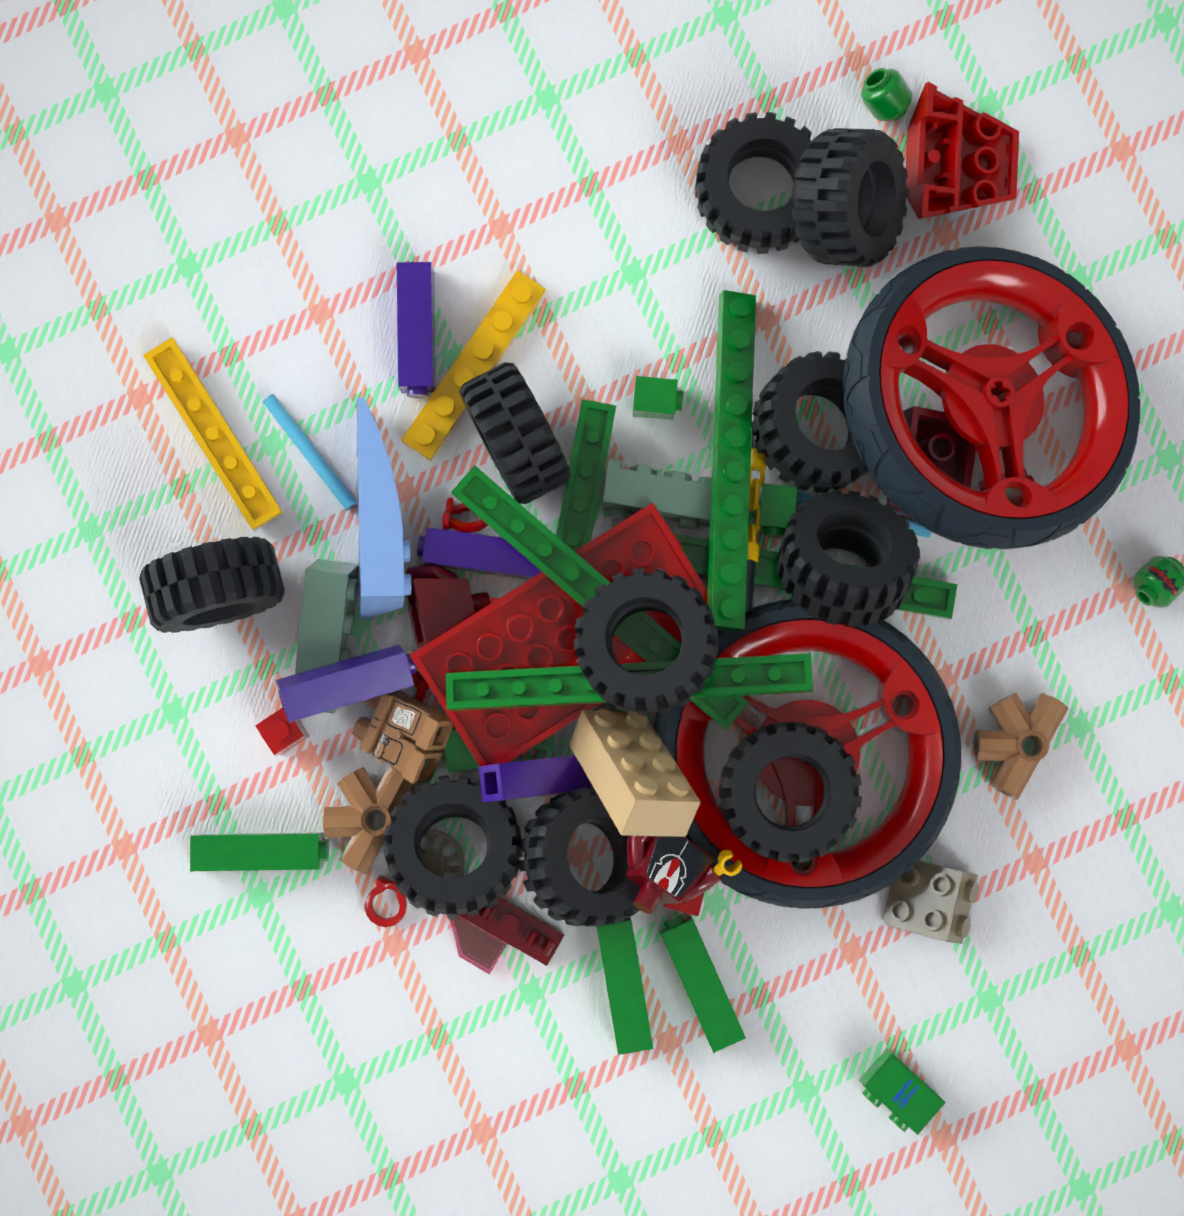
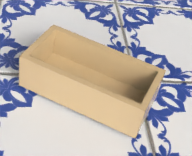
M605 709L598 711L582 710L569 745L620 834L629 836L686 837L701 801L666 746L662 743L648 718L638 715L635 711L626 713L611 712Z

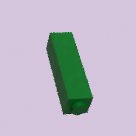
M323 832L196 834L190 836V872L319 870L323 868V861H329V841L323 840Z
M680 914L665 921V928L660 930V934L713 1053L746 1039L693 918L688 917L685 919L683 914Z
M631 917L624 918V921L615 924L597 926L618 1055L654 1049Z

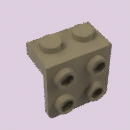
M918 861L907 873L891 884L883 917L884 923L887 926L945 942L962 944L971 927V919L968 916L971 903H974L978 896L979 884L976 882L978 875Z

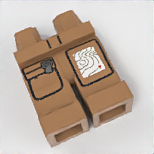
M402 690L364 700L365 705L375 710L372 719L360 717L355 722L352 734L362 742L360 749L367 754L371 753L376 759L389 764L403 773L402 777L412 784L427 780L431 781L442 756V752L439 749H445L454 727L449 717L427 704L410 697L409 694ZM439 727H442L441 733L436 737ZM426 759H429L427 766L423 768Z

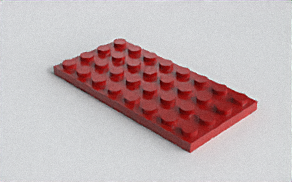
M654 503L647 505L575 550L580 557L611 583L614 582L612 576L621 572L624 577L633 575V569L644 568L645 573H654L655 568L666 570L667 576L674 578L675 575H678L686 580L690 588L695 587L702 594L703 600L707 604L706 587ZM543 572L535 575L409 654L479 766L510 762L578 719L582 710H592L602 704L461 711L447 710L446 673L579 666L578 656L574 648V639L577 638L575 630L576 620L583 615L582 606ZM644 611L682 644L679 627L670 616L657 611ZM613 635L612 650L619 664L646 662L616 635Z

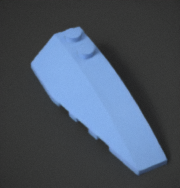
M357 398L358 523L360 526L358 542L360 619H368L403 608L405 595H411V574H404V562H410V540H403L398 491L391 462L380 431L365 398Z

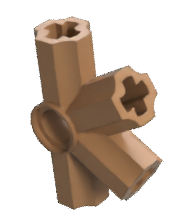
M1013 693L998 701L988 709L1001 730L975 731L973 740L975 761H1002L989 785L1015 800L1019 799L1039 761L1047 755L1049 743L1069 709L1060 700L1044 693L1039 694L1029 713L1017 693ZM1026 737H1030L1036 744V750L1032 756L1027 755L1022 748L1023 740Z
M388 766L378 787H376L364 767L348 774L337 784L351 806L324 807L323 829L325 838L351 837L339 861L365 875H368L385 842L384 833L386 826L391 823V812L394 807L400 808L403 804L402 797L408 791L411 792L415 785L402 777L403 773L392 766ZM377 810H381L386 816L385 826L380 830H376L371 824V816Z

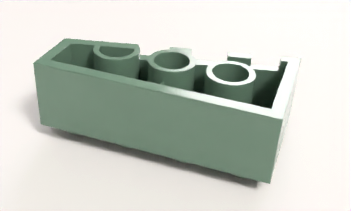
M609 459L603 496V511H609V517L626 519L630 517V514L633 515L647 505L654 503L662 518L678 521V527L698 529L699 524L710 526L712 478L704 476L699 477V482L692 481L691 475L678 471L664 472V476L657 475V470L652 469V467L639 464L630 467L629 470L620 468L621 461Z
M317 559L305 569L295 674L350 659L351 649H348L347 646L349 635H352L354 627L352 609L358 589V580L356 579L359 564ZM338 708L326 711L325 713L334 714Z

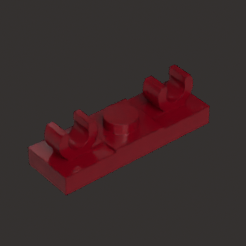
M500 896L497 898V904L490 909L487 906L479 909L478 915L469 917L468 913L460 914L461 917L545 966L549 964L565 936L562 932Z

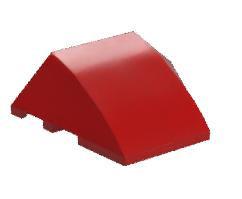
M930 82L925 83L907 129L906 168L908 178L906 179V187H909V192L906 198L917 218L924 219L1016 199L1019 131L985 112L980 114L963 105V100L958 97L950 98L936 90L938 86Z

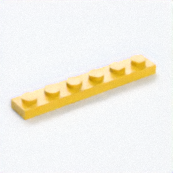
M516 271L401 439L402 443L429 461L433 459L466 411V407L459 394L460 388L467 381L496 367L545 295L546 289L520 271Z
M171 337L144 354L145 360L251 529L256 531L282 515L284 512L176 340Z

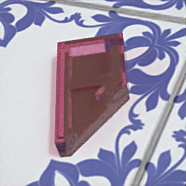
M458 915V919H449L459 957L490 975L507 943Z

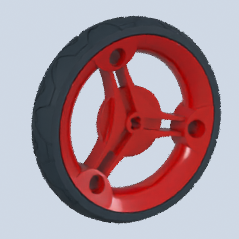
M985 246L961 247L956 250L940 252L911 265L897 274L895 278L888 281L880 290V293L876 294L870 302L853 333L847 351L848 359L845 361L843 378L844 408L849 430L853 434L851 435L853 443L865 468L886 497L913 521L939 536L967 546L985 549L1030 547L1055 540L1078 528V525L1085 523L1103 507L1115 493L1126 474V468L1131 463L1138 437L1141 401L1138 398L1140 391L1135 364L1120 329H1117V324L1102 303L1073 276L1043 259L1015 250ZM969 301L996 303L1015 309L1039 324L1038 340L1040 345L1028 351L1017 353L1001 345L983 344L969 348L963 353H958L927 339L926 319L933 313L951 304ZM1043 352L1052 366L1040 375H1037L1028 361ZM921 357L929 361L930 363L946 370V372L944 373L934 368L933 366L919 360V358ZM1059 371L1068 377L1078 379L1083 401V425L1077 449L1067 467L1054 480L1042 486L1025 477L1023 441L1036 430L1041 421L1044 411L1043 386ZM901 373L913 377L933 390L941 398L944 412L952 427L965 440L974 444L983 470L984 491L974 490L949 477L920 448L911 433L902 409L899 388ZM1001 449H1002V455H1003V462H1004V469H1005L1006 479H1003L1001 459H1000V452H999V450H1001Z
M789 599L753 607L751 614H745V629L741 632L717 630L718 656L716 658L771 656L795 651L824 652L853 662L870 673L879 682L877 700L846 713H842L835 707L817 700H795L775 709L753 699L749 695L742 696L749 702V706L766 716L758 729L782 722H801L827 731L828 735L837 738L844 745L843 749L847 754L852 755L856 763L854 765L856 773L860 762V748L864 744L892 727L907 735L908 766L903 788L893 809L874 831L851 846L827 853L822 857L810 858L809 864L803 869L794 868L792 861L786 863L766 858L745 846L733 834L710 787L705 766V739L709 720L712 719L690 700L683 707L677 705L670 708L671 712L660 715L659 711H657L654 729L701 801L686 838L713 857L714 861L712 864L715 866L718 864L719 854L723 850H731L733 856L726 860L724 865L731 866L737 860H740L742 863L741 871L738 874L728 876L723 873L721 882L738 893L776 906L800 909L826 908L858 901L884 889L907 873L926 854L944 827L955 801L961 771V739L955 709L944 682L924 653L906 635L888 622L878 619L877 623L864 626L863 622L859 623L857 627H845V623L837 622L836 625L826 623L827 619L810 616L807 614L808 609L804 606L799 608ZM898 695L905 697L909 702V710L904 715L897 714L893 709V701ZM879 707L881 714L887 722L857 736L851 721ZM738 716L732 722L747 735L757 730ZM795 757L779 758L769 763L759 775L764 786L773 795L783 800L786 826H795L796 805L811 806L810 819L819 810L824 794L823 783L818 772L808 762H802L799 758Z

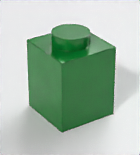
M636 376L632 416L674 420L675 411H682L684 390H677L678 380Z
M762 484L758 504L760 505L759 525L761 526L760 530H764V536H784L791 514L796 511L798 487Z

